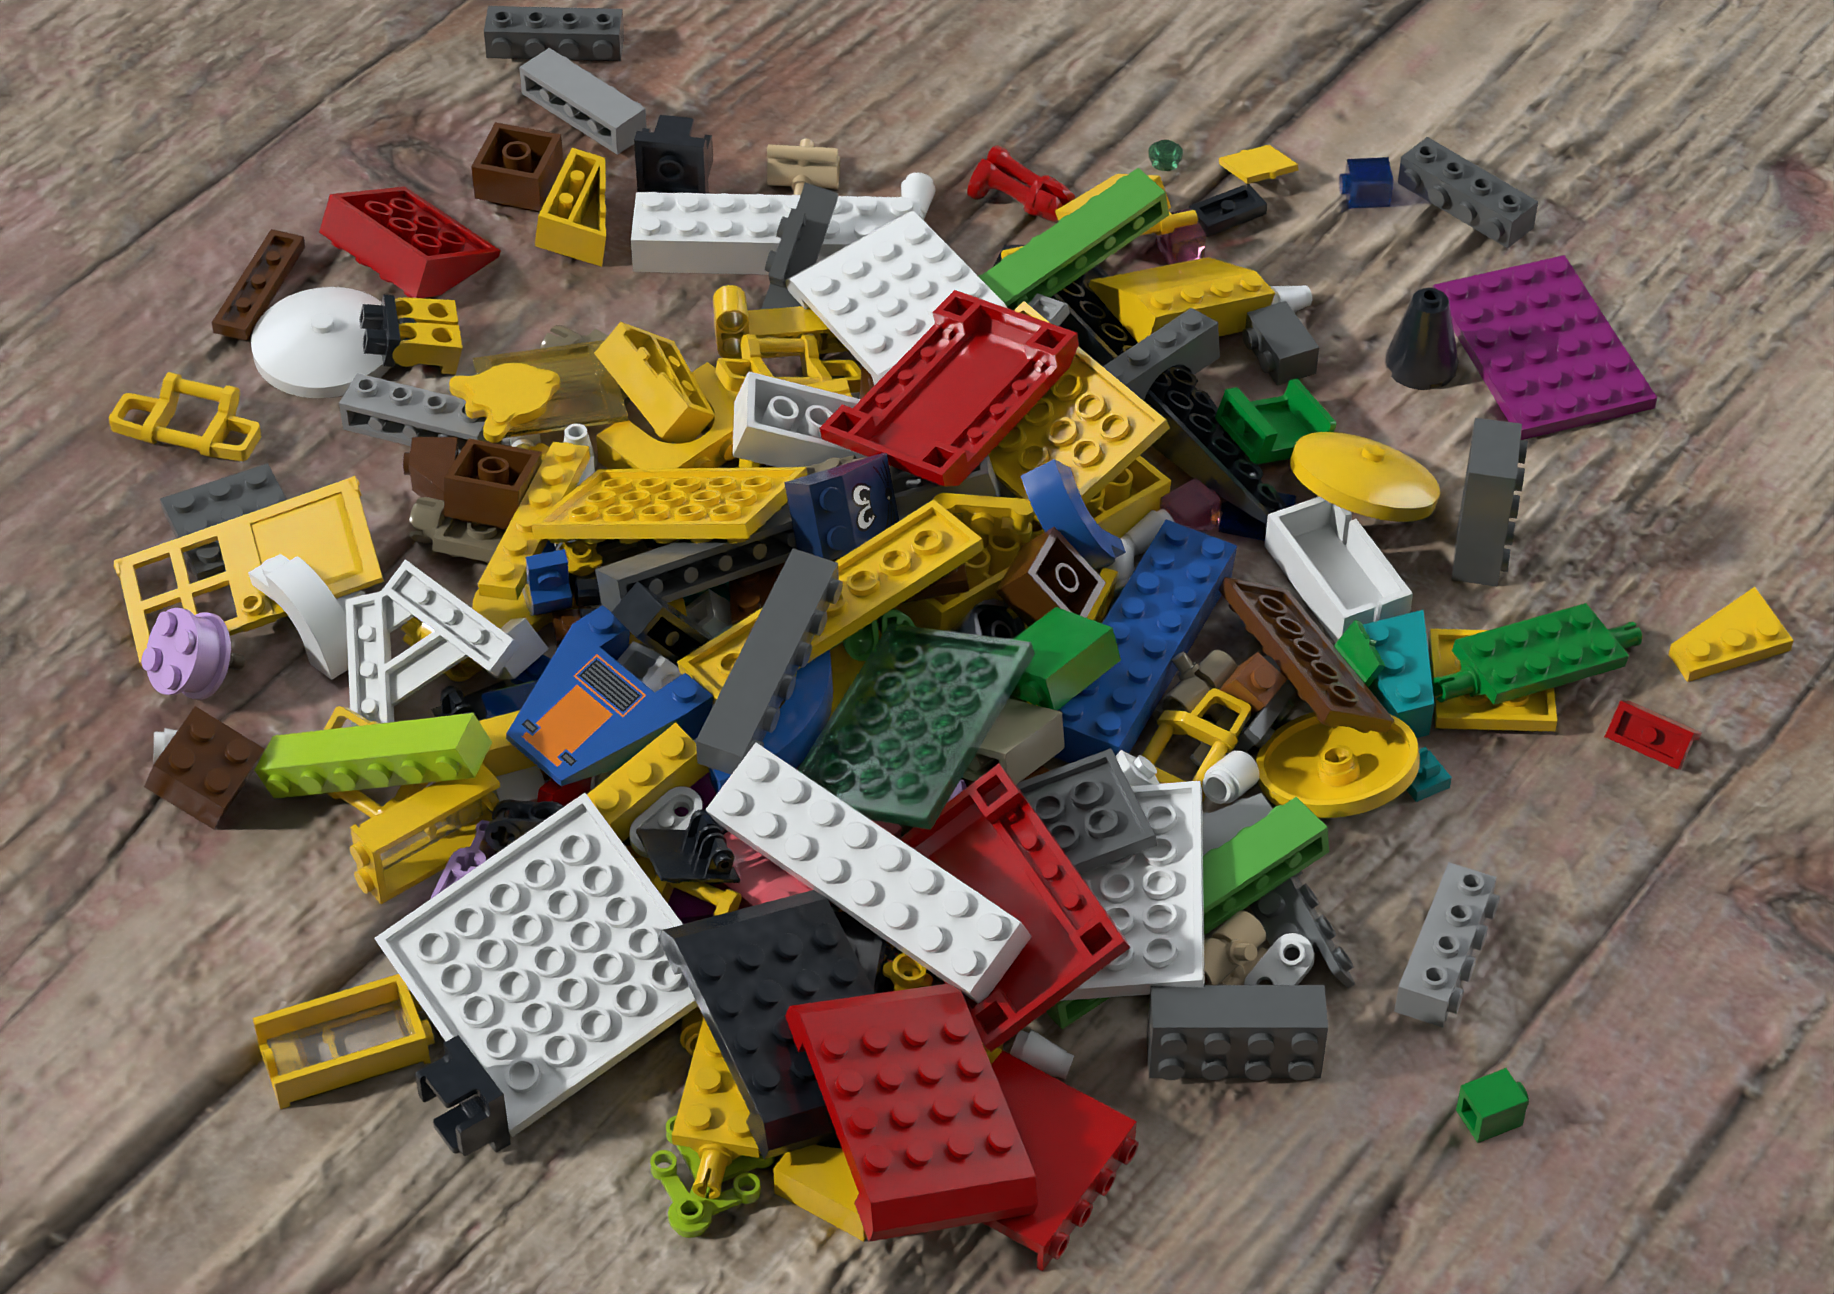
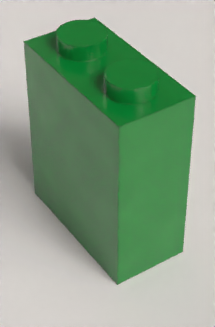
M1058 607L1052 609L990 657L994 672V682L999 691L1030 702L1033 705L1056 711L1121 661L1113 627Z

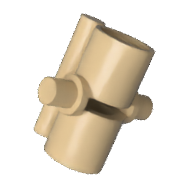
M802 139L800 146L768 144V185L791 186L794 195H801L805 183L821 188L838 189L840 176L838 148L814 147V142L810 139Z
M1238 911L1210 939L1204 940L1205 985H1218L1219 983L1221 985H1244L1247 975L1268 951L1263 947L1257 951V948L1266 939V932L1259 920L1246 911Z

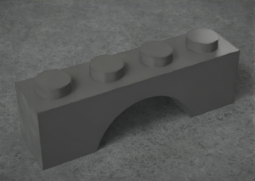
M1190 308L1103 367L1144 401L1153 382L1166 369L1177 365L1195 375L1220 358L1218 322Z

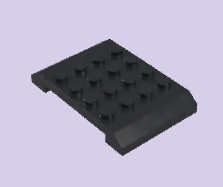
M812 890L662 930L658 938L674 974L683 973L750 1112L746 1123L763 1159L837 1138V1133L806 1051L798 1052L785 1017L789 1006L875 994L828 899Z

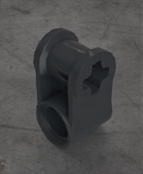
M502 800L494 807L492 813L493 820L489 822L485 829L484 836L486 842L494 850L501 851L564 806L553 801ZM510 810L507 818H505L506 811ZM507 833H509V834H510V837H509L508 841L505 842V838H506V836H507Z

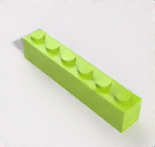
M474 713L275 735L271 738L254 771L274 799L475 778L492 741Z

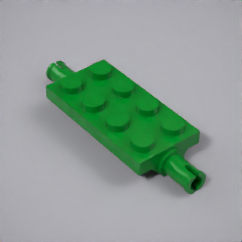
M1584 603L1456 639L1452 652L1460 661L1461 670L1457 673L1433 678V695L1435 697L1439 696L1437 700L1442 703L1469 694L1471 697L1486 694L1493 705L1616 670L1625 667L1629 655L1624 649L1632 646L1636 647L1642 643V632L1639 627L1634 628L1637 624L1633 621L1607 629L1588 604Z

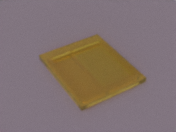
M604 340L473 358L476 375L504 363H522L539 369L551 370L560 377V388L553 394L551 400L548 401L546 412L535 420L512 427L504 438L565 430L571 424H582L585 427L628 421V414L618 383L594 354Z

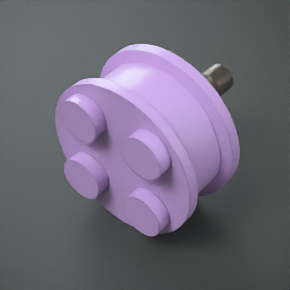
M171 608L159 614L150 633L147 648L143 652L141 663L143 669L147 671L152 686L159 693L177 695L182 692L189 698L202 700L210 697L218 690L228 668L241 670L244 667L245 658L242 654L231 653L229 631L224 621L218 615L207 612L194 615L191 611L184 608Z

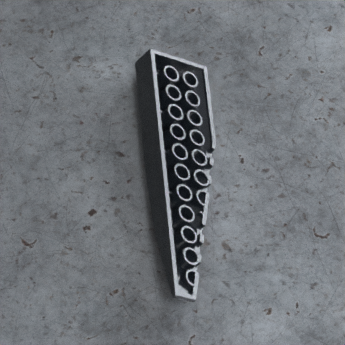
M1004 245L1001 252L1025 245ZM1000 252V254H999V256H998V258H997V260H996L994 266L1001 262V260H1002V258H1001V252ZM1096 265L1050 298L1068 304L1070 313L1059 327L1077 332L1078 346L1103 367L1136 345L1137 341L1089 287L1090 280L1109 277L1099 265ZM1177 365L1166 369L1153 382L1144 399V402L1166 419L1170 427L1152 446L1211 491L1267 525L1268 514L1288 508L1273 486L1264 484L1261 481L1264 475L1258 464L1255 465L1247 461L1244 451L1217 422L1215 416L1218 407L1207 392L1197 390L1195 386L1199 380L1196 376Z

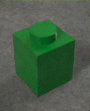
M1507 1068L1461 1085L1456 1111L1476 1142L1480 1143L1523 1126L1526 1109L1529 1105V1097L1523 1084L1519 1081L1516 1082Z

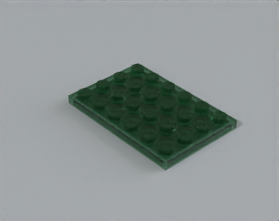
M889 623L799 766L798 771L870 820L931 830L1034 657L1035 652L1032 643Z

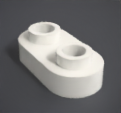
M688 787L672 788L638 816L630 827V843L633 850L640 856L649 858L636 834L637 828L687 830L692 814L697 810H702V801L698 793ZM678 807H685L689 810V813L684 817H679L674 813V810Z
M1289 933L1279 937L1247 975L1244 985H1258L1263 980H1269L1273 985H1298L1314 964L1315 957L1311 943L1304 936L1296 933ZM1288 948H1297L1300 951L1299 958L1294 961L1287 960L1284 954Z

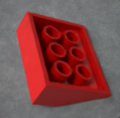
M405 186L330 194L319 230L320 234L332 241L331 244L334 247L345 250L356 257V262L372 268L379 273V277L382 280L393 283L404 290V294L409 298L442 295L499 258L501 250Z

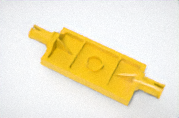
M703 1017L672 1131L673 1145L690 1147L698 1153L701 1161L692 1190L696 1195L705 1198L707 1187H710L709 1199H715L720 1196L726 1166H729L732 1160L741 1155L759 1158L761 1152L746 1123L750 1112Z

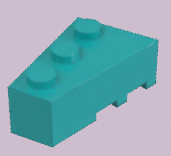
M1424 610L1363 624L1370 639L1376 641L1375 648L1385 664V668L1368 689L1389 714L1399 718L1412 729L1416 738L1428 736L1430 734L1434 709V696Z

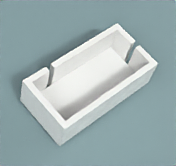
M1319 496L1268 514L1265 537L1266 549L1335 643L1354 620L1361 621L1363 625L1410 613L1413 597L1412 591L1357 519L1352 520L1351 511L1338 507Z

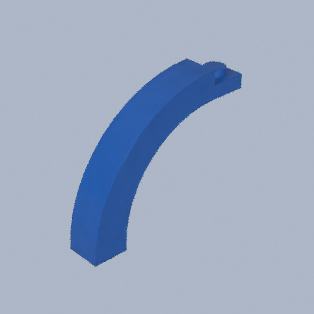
M829 650L807 663L804 668L801 667L797 670L793 693L790 699L786 700L780 708L777 726L772 733L767 732L762 741L765 749L795 769L806 759L818 743L831 714L833 677ZM708 767L710 782L717 795L731 774Z

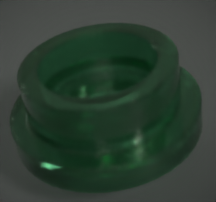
M1160 140L1149 147L1148 157L1155 169L1171 171L1177 168L1181 162L1183 149L1179 144L1171 140Z

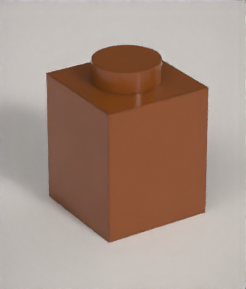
M1257 652L1239 665L1219 690L1250 704L1251 717L1269 703L1287 679Z

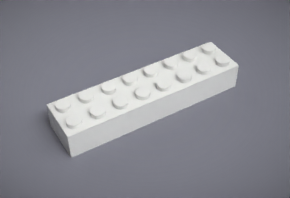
M636 192L631 234L633 272L769 275V272L765 271V265L770 251L777 252L781 238L776 237L779 223L783 216L789 217L791 208L796 209L800 195ZM838 196V201L817 262L907 212L915 211L920 216V198Z
M758 743L753 745L706 808L709 815L721 827L809 888L826 897L835 906L939 978L959 989L965 996L977 1004L990 995L1032 937L1018 919Z

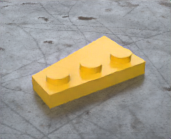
M1753 587L1670 645L1668 655L1685 680L1690 682L1789 652L1792 649L1794 640L1756 587Z

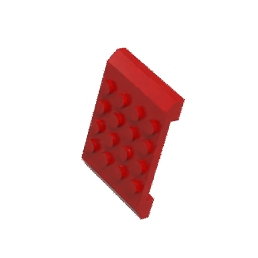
M954 290L933 311L935 324L853 408L842 404L819 428L823 440L867 457L887 453L890 466L944 487L959 486L1070 368L1079 345L1077 332Z
M997 764L899 839L1018 919L1032 936L986 999L977 1004L963 994L980 1039L990 1052H993L1131 948L1126 938L1038 814L1000 764Z
M949 983L789 1006L785 1015L798 1052L806 1051L859 1193L854 1204L869 1242L1034 1214L1038 1206L1036 1175L963 994L959 989Z

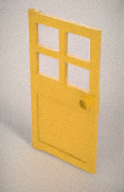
M356 476L114 560V569L121 581L141 666L142 655L147 648L150 636L146 614L182 602L184 609L196 615L198 612L194 597L230 585L237 613L236 618L224 621L230 636L262 627L277 621V619L288 616L274 600L252 585L248 572L262 565L265 560L282 554L289 560L297 556L300 557L317 573L336 599L384 582L360 496H362L359 488L360 483ZM218 540L226 572L190 584L183 552ZM171 557L178 588L142 600L135 569Z

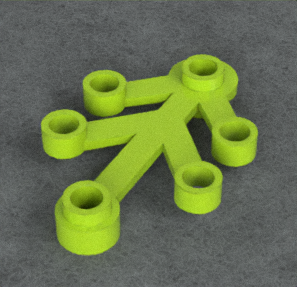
M677 1115L671 1117L666 1123V1137L671 1144H673L672 1131ZM676 1145L696 1180L701 1161L698 1153L690 1147ZM668 1150L655 1152L650 1159L651 1173L654 1178L662 1182L673 1202L668 1209V1221L672 1229L686 1238L698 1237L710 1226L713 1215L741 1203L750 1204L758 1200L761 1194L760 1180L756 1175L745 1172L755 1168L771 1166L775 1161V1156L763 1159L762 1156L756 1158L741 1155L732 1160V1163L726 1166L722 1182L736 1177L734 1188L721 1192L718 1198L709 1199L710 1187H707L705 1198L696 1195L692 1188L690 1193H688L676 1174L677 1158L674 1153ZM663 1162L671 1164L667 1168L657 1167L658 1164ZM745 1185L754 1187L751 1191H742L740 1188ZM686 1212H697L691 1216L684 1214Z

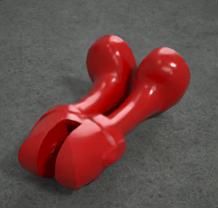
M999 145L992 147L987 155V159L982 158L978 163L967 189V195L975 200L984 198L990 189L1000 190L1024 205V211L1028 214L1039 216L1052 222L1058 221L1055 211L1075 199V195L1064 184L1049 175L1041 177L1014 160L1010 152Z

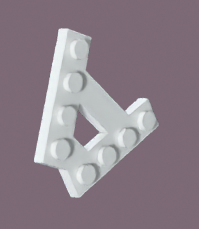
M404 560L382 591L345 599L350 709L369 721H376L379 724L394 722L395 705L467 657L472 658L490 673L497 676L520 644L410 562ZM414 616L434 630V632L391 660L390 633ZM351 721V727L359 726Z

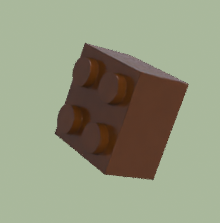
M495 122L471 166L475 199L541 211L564 164L561 134Z
M469 438L444 477V516L456 518L462 522L493 525L499 529L506 530L542 463V452Z
M1054 526L1021 547L995 592L1030 627L1055 607L1087 618L1106 582Z
M195 706L154 763L144 787L214 830L254 772L265 748Z

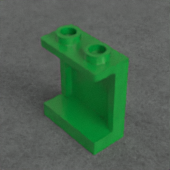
M1298 379L1289 381L1284 395L1249 401L1238 387L1225 389L1215 416L1217 422L1255 465L1290 459L1295 444L1301 437L1317 432H1334L1337 425L1332 416Z

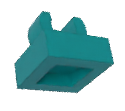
M1426 746L1419 749V770L1411 785L1406 789L1415 802L1450 788L1452 777L1432 752L1428 751Z

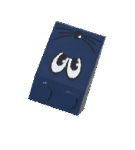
M887 453L877 454L784 482L797 550L827 560L837 559L845 556L899 522Z

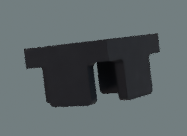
M668 115L659 116L654 132H651L650 128H643L642 131H637L634 138L637 192L708 194V178L713 164L712 135L705 134L704 138L691 137L694 127L693 118Z
M459 1035L444 1042L445 1055L441 1059L420 1069L415 1074L418 1095L423 1102H428L438 1097L446 1108L459 1104L433 1119L435 1130L453 1153L461 1152L463 1156H467L487 1144L497 1153L511 1145L504 1094Z

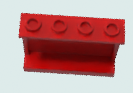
M1002 1050L991 1066L1036 1175L1038 1206L1034 1214L983 1223L1038 1253L1037 1269L1043 1272L1052 1258L1058 1260L1063 1255L1070 1240L1069 1235L1076 1226L1081 1228L1085 1225L1091 1215L1093 1202L1099 1194L1105 1196L1110 1191L1116 1178V1171L1121 1164L1128 1165L1132 1161L1139 1146V1142L1135 1140L1137 1121Z

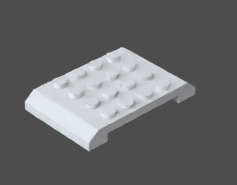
M915 211L907 212L785 280L787 289L804 309L810 307L871 374L874 385L935 324L933 311L954 290L1007 308L1005 303Z

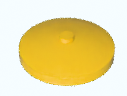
M1317 432L1305 435L1296 442L1290 458V466L1293 473L1313 493L1338 507L1375 519L1395 522L1424 519L1432 514L1440 495L1439 484L1434 476L1416 460L1390 446L1356 435L1338 432Z
M1312 712L1293 719L1278 728L1260 748L1256 758L1259 768V786L1266 798L1276 806L1284 805L1297 797L1318 818H1338L1364 813L1392 801L1411 785L1420 766L1417 738L1405 722L1391 714L1390 716L1394 719V722L1388 733L1375 731L1362 733L1350 727H1328L1318 721L1316 713Z

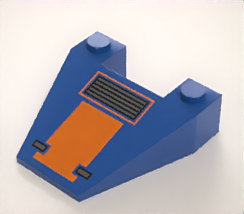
M603 605L571 625L506 733V740L560 786L620 768L674 723H677L692 740H695L713 706V695L686 673L654 692L617 662L629 647L630 631Z

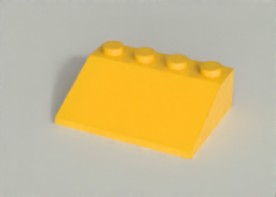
M1210 257L1090 280L1089 287L1137 343L1190 308L1218 322L1219 336L1242 332L1246 326L1247 312L1272 305L1275 292L1256 271Z

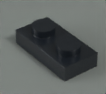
M1245 184L1189 206L1188 211H1196L1198 222L1195 225L1206 237L1266 215L1267 203L1250 184Z

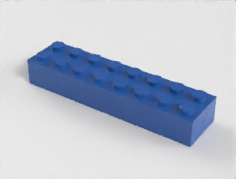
M1167 519L1164 521L1102 623L1113 627L1121 661L1057 710L1062 712L1065 748L1056 754L1055 758L1073 763L1108 749H1112L1115 756L1121 750L1128 754L1130 753L1178 671L1172 659L1183 651L1186 654L1189 652L1222 595L1218 589L1224 578H1231L1237 545Z

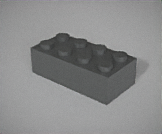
M1475 418L1457 526L1452 581L1498 586L1500 571L1508 572L1511 549H1506L1504 546H1512L1515 522L1509 521V518L1517 519L1520 495H1514V491L1522 492L1525 468L1518 467V463L1525 464L1528 440H1520L1521 423Z
M1204 985V988L1151 986L1146 1036L1149 1078H1163L1165 1080H1178L1180 1078H1206L1208 1080H1221L1223 1078H1249L1251 1080L1292 1078L1295 1080H1307L1310 1078H1321L1328 1033L1324 985Z

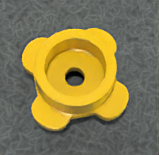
M582 539L572 543L565 542L560 545L559 550L565 549L569 573L585 576L592 573L598 566H601L603 560L602 556L596 552L597 543L589 544Z
M905 953L898 955L893 962L885 963L883 967V975L891 979L894 984V991L928 987L933 982L932 976L926 973L927 969Z

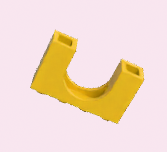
M706 362L691 372L715 414V417L707 425L710 430L705 435L687 443H665L652 438L627 418L623 417L596 435L598 462L607 469L718 468L735 458L733 457L734 402L739 392L725 389L715 374L716 368Z

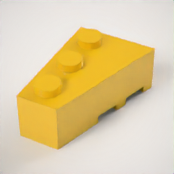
M571 148L538 215L535 237L536 247L602 267L606 243L605 157Z
M620 321L594 352L596 357L655 429L658 437L663 441L677 444L694 441L715 417L674 341Z

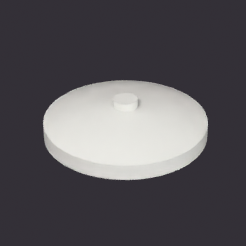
M343 287L313 288L292 294L278 301L260 317L252 333L251 347L258 372L275 388L288 394L306 398L343 396L357 373L381 378L390 367L383 366L382 355L364 354L363 336L365 329H360L359 322L362 304L381 305V301L367 293Z

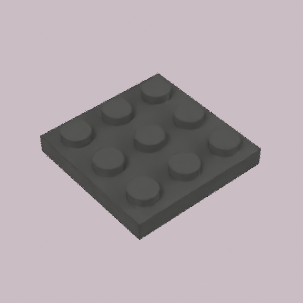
M268 463L160 498L162 510L176 539L287 500ZM218 540L183 552L197 581L226 572Z
M1112 749L1017 784V787L1079 874L1157 846L1156 836Z

